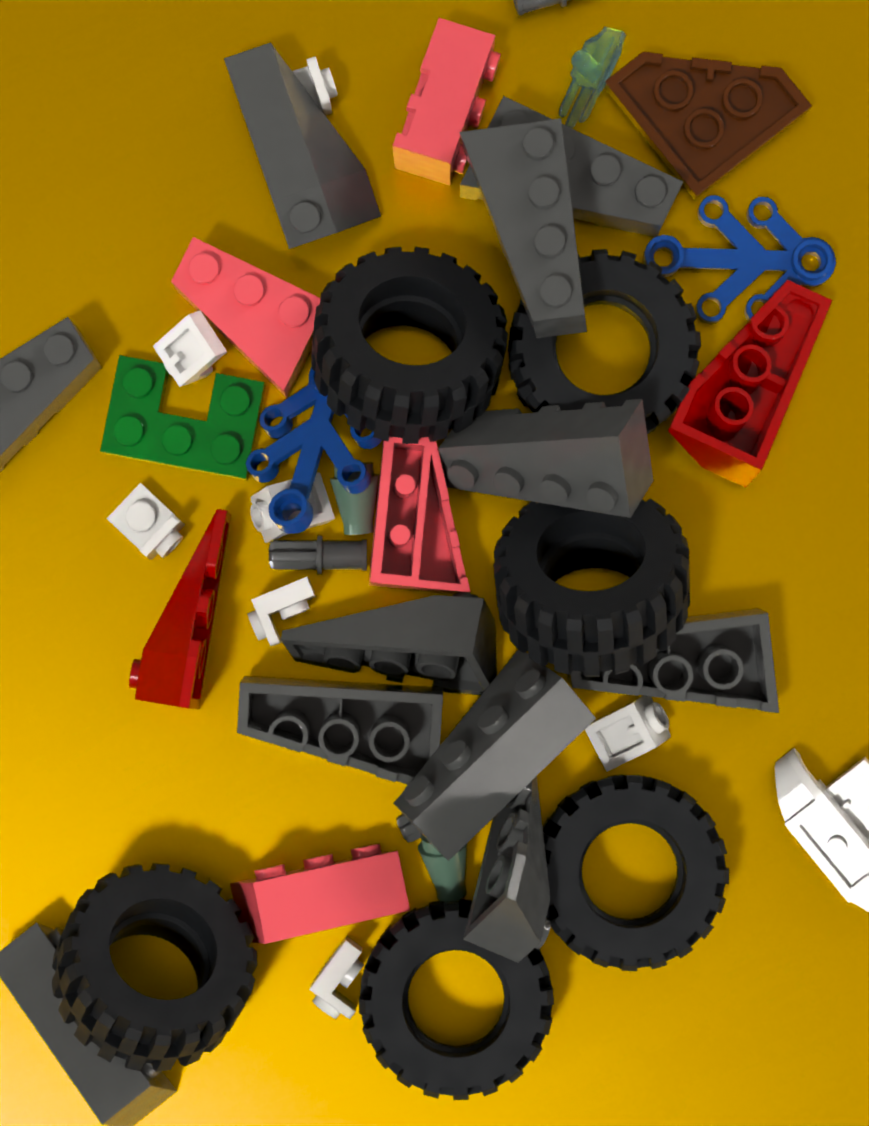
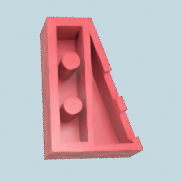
M438 18L420 68L421 75L415 93L411 94L406 107V111L409 112L402 133L396 134L392 145L395 169L449 186L455 172L464 174L468 160L464 152L460 132L468 131L469 126L478 128L481 122L486 99L480 98L479 95L484 80L493 82L501 58V53L494 51V34Z
M193 237L171 280L172 284L187 302L197 311L201 310L206 320L288 398L312 351L316 307L320 304V298Z
M389 436V441L383 440L368 585L447 594L458 592L471 593L449 503V495L437 442H430L429 437H421L418 444H402V438Z
M380 843L350 849L352 858L334 862L333 854H326L304 859V868L286 871L285 865L281 864L254 870L256 878L230 883L233 900L242 910L238 920L240 923L247 922L250 924L254 935L251 943L267 944L410 911L398 851L382 852Z

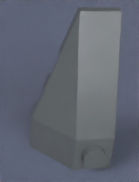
M537 776L492 819L463 937L465 941L517 963L534 948L540 949L543 946L551 927V921L546 919L550 903V890Z

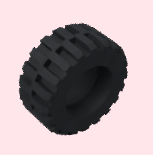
M401 247L386 248L384 255L377 256L375 252H371L359 257L356 267L352 263L345 265L336 273L335 281L327 283L321 293L320 304L316 307L311 367L315 371L314 381L319 393L323 396L328 395L327 405L336 415L342 416L345 413L348 416V425L360 432L365 428L374 431L373 437L384 441H389L390 436L402 438V444H418L421 437H429L430 442L447 438L448 430L451 428L455 433L461 432L472 424L473 416L475 418L482 416L489 407L491 396L495 395L500 380L508 333L505 330L507 319L504 308L497 304L498 296L487 282L481 285V275L470 266L466 265L464 268L458 266L457 259L445 253H442L441 257L431 255L428 248L415 247L414 252H402ZM401 325L413 326L429 331L439 337L452 353L434 363L406 365L383 357L365 339L383 328Z
M607 249L592 250L591 256L581 258L578 254L584 307L603 304L623 309L640 322L649 340L650 355L644 374L628 389L610 395H597L586 392L568 380L558 363L556 354L557 336L536 338L521 299L517 311L514 312L510 328L508 367L511 380L515 382L517 395L523 406L527 405L535 413L542 406L559 405L561 411L582 409L585 403L604 402L606 407L622 406L626 400L642 399L647 434L653 432L662 422L667 421L690 390L687 386L695 378L700 362L697 360L698 350L701 347L700 332L696 331L694 324L697 316L692 303L686 304L681 295L684 290L675 279L670 282L661 275L663 268L652 261L649 262L648 266L635 261L637 254L622 251L620 256L608 255Z
M651 498L647 502L642 499L631 518L531 501L519 511V518L514 516L502 530L501 538L496 543L493 568L497 607L502 628L509 634L510 641L518 650L523 653L528 651L529 658L544 667L550 663L554 665V670L559 673L572 675L573 671H582L585 677H600V672L613 670L614 675L624 673L630 670L631 664L638 662L642 666L656 657V649L662 652L667 649L676 639V633L683 629L688 617V607L690 606L689 547L687 539L682 535V528L676 519L670 514L666 515V509ZM588 568L610 569L629 577L628 580L617 586L598 591L574 590L556 583L564 575Z
M614 775L601 780L591 781L581 786L579 790L570 796L567 795L557 805V809L550 818H547L543 825L550 890V903L546 919L551 921V927L554 932L575 953L581 954L590 959L592 963L606 968L607 966L620 968L622 971H637V968L650 966L652 969L666 966V961L676 956L682 958L693 950L691 946L699 938L705 939L714 928L711 923L717 912L721 913L726 901L723 898L725 884H729V868L725 865L724 857L727 851L723 839L719 837L714 827L716 825L709 813L696 803L697 801L685 791H681L671 784L655 778L640 775ZM626 823L644 825L658 832L671 847L677 865L675 886L668 900L652 914L636 919L614 917L599 909L588 896L582 878L584 856L593 840L608 828Z
M153 863L150 871H143L142 865L139 864L124 867L119 878L116 873H109L97 881L94 889H87L77 901L74 911L70 913L52 962V968L56 971L51 981L53 995L58 999L63 998L58 1010L64 1022L67 1024L75 1022L78 1027L74 1036L84 1046H87L92 1041L100 1047L97 1056L110 1063L114 1056L125 1059V1068L141 1071L145 1063H153V1070L155 1072L168 1071L172 1069L177 1059L181 1065L187 1066L198 1061L203 1052H212L222 1042L226 1033L231 1030L251 995L255 983V978L252 974L257 967V951L253 947H249L254 939V935L249 923L239 922L238 918L242 912L240 907L233 899H229L226 902L219 895L222 888L213 881L209 880L207 884H204L195 879L197 872L182 868L180 873L169 871L170 865ZM133 935H151L169 941L178 947L191 962L197 977V991L186 997L171 1000L151 998L137 992L117 973L110 956L109 948L111 944Z
M460 899L459 901L447 902L439 900L430 902L429 905L417 910L414 908L404 914L394 925H390L381 935L376 946L371 951L361 979L359 1014L362 1015L363 1032L368 1044H372L376 1051L377 1060L385 1069L389 1067L397 1075V1080L408 1088L414 1085L424 1090L423 1095L437 1099L439 1094L453 1096V1100H469V1095L482 1092L486 1096L497 1092L498 1086L508 1080L511 1083L523 1074V1068L529 1061L534 1062L542 1050L541 1044L545 1035L549 1034L552 1023L553 988L550 973L540 949L534 948L517 963L463 940L472 900ZM451 950L471 952L485 959L497 972L504 990L503 1010L494 1028L480 1040L460 1046L442 1044L424 1034L415 1023L408 1002L410 983L419 967L432 956Z

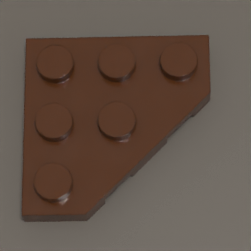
M651 52L639 54L608 78L603 86L675 177L683 181V187L694 200L805 115L812 107L782 68L761 66V68L732 65V62L694 57H692V60L663 57V54Z

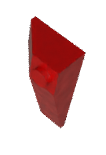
M787 280L737 335L724 346L704 370L687 386L690 390L683 401L679 403L668 432L702 468L745 488L762 471L830 308L831 299Z
M216 510L143 649L141 660H133L129 688L136 689L135 700L188 709L200 708L231 521V514L227 510Z

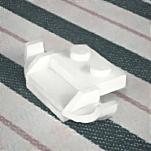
M793 748L775 762L776 791L778 803L785 820L784 825L848 903L853 902L869 912V760L866 756L826 786L821 779H815L805 766L799 752Z

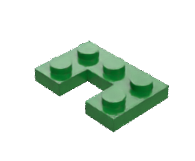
M119 355L100 449L101 453L248 480L249 471L246 468V460L254 449L266 387L265 382L216 373L207 421L161 413L169 374L163 363Z

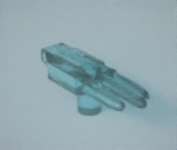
M604 26L601 32L585 41L582 49L575 52L572 56L571 63L573 69L570 74L573 80L561 103L558 113L560 117L566 116L579 88L582 87L566 120V126L573 128L578 119L580 123H583L591 114L600 92L606 86L605 81L610 78L621 55L626 34L623 31Z

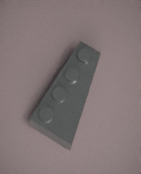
M503 96L488 128L552 119ZM562 124L573 218L592 222L594 225L654 238L657 237L683 181ZM469 165L460 183V197L476 201L477 199L483 200Z
M561 118L460 132L466 158L472 169L536 338L587 332Z
M69 317L0 359V473L5 469L4 466L11 458L39 434L38 431L56 412L59 413L103 368L78 327Z
M642 399L626 400L622 406L606 407L604 402L585 403L582 409L561 411L559 405L542 406L535 413H522L519 408L485 411L482 416L476 418L473 416L472 424L461 432L455 433L452 429L439 446L447 488L627 518L632 517L654 481Z
M760 608L687 617L683 629L676 633V639L663 652L656 649V657L642 666L638 662L631 664L630 670L614 675L613 670L600 672V677H585L582 671H573L572 675L567 674L569 684L572 688L635 696L643 695L665 698L666 700L692 701L715 704L716 706L741 707L779 713L769 616L767 612Z
M517 650L393 804L421 835L449 861L578 737L596 717L561 676L548 667H544L531 660L528 653Z
M244 676L240 682L237 733L297 752L302 751L327 759L328 762L346 767L347 765L389 781H398L408 785L440 746L443 688Z
M36 922L0 951V978L100 1123L107 1126H134L176 1093L177 1090L162 1071L155 1072L153 1070V1063H145L141 1071L125 1068L126 1060L116 1056L113 1057L110 1063L97 1056L100 1047L92 1041L87 1046H84L74 1036L78 1026L75 1022L70 1024L64 1022L58 1010L63 998L58 999L53 995L51 982L56 972L52 968L53 957L63 931L59 927L53 930Z

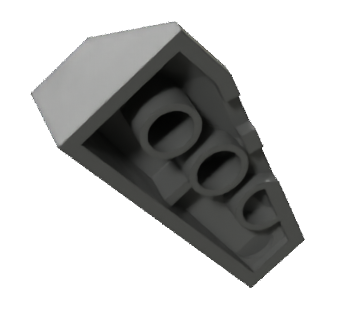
M271 42L224 58L289 249L381 217L366 169Z
M458 592L453 594V596L433 595L283 630L280 639L297 662L350 673L359 672L361 666H367L380 674L387 675L386 680L402 683L404 675L433 680L432 687H442L443 692L482 695L497 676L495 619L484 598L467 592Z

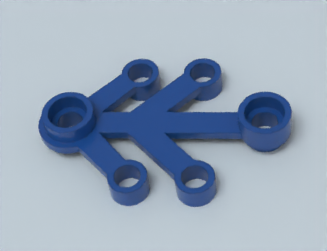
M710 195L700 203L697 212L698 219L704 226L716 228L736 249L683 248L676 238L669 235H660L648 243L643 255L644 265L647 266L650 261L656 264L654 254L657 251L663 250L671 255V264L665 267L660 266L663 268L661 275L664 278L674 275L679 268L736 270L713 293H706L698 300L695 306V313L697 318L705 324L719 322L726 312V307L764 271H783L785 273L765 294H756L748 300L744 308V315L748 322L754 316L751 311L752 304L755 302H763L765 304L787 280L808 287L818 286L831 277L836 265L835 254L831 246L820 238H802L778 213L776 203L768 197L754 199L747 209L746 217L749 224L754 228H766L785 251L766 250L729 212L728 204L722 197ZM708 204H716L720 207L722 216L718 219H710L706 216L704 207ZM758 205L766 206L770 210V218L766 221L758 220L754 216V207ZM805 255L814 256L818 260V269L814 271L806 270L801 263L802 257ZM707 300L716 302L719 306V314L713 317L707 316L702 311V303Z
M312 367L309 372V383L307 386L280 404L270 405L262 411L259 419L260 425L268 436L278 440L265 449L254 450L246 460V468L253 478L258 482L266 483L278 475L281 462L301 450L290 488L277 493L269 504L270 518L281 531L288 534L301 533L311 524L313 507L308 500L323 449L337 468V479L348 493H361L368 488L371 482V475L365 465L360 460L353 458L332 426L331 422L334 412L327 405L328 395L323 396L318 391L314 381L315 371ZM314 405L311 418L291 431L293 427L292 418ZM283 417L278 425L270 426L273 419ZM350 427L351 436L357 445L363 449H372L382 441L373 437L374 431L366 437H361L360 431ZM269 461L265 469L257 471V467L261 462ZM353 472H361L359 478L355 481H347ZM300 511L297 517L288 520L293 512Z

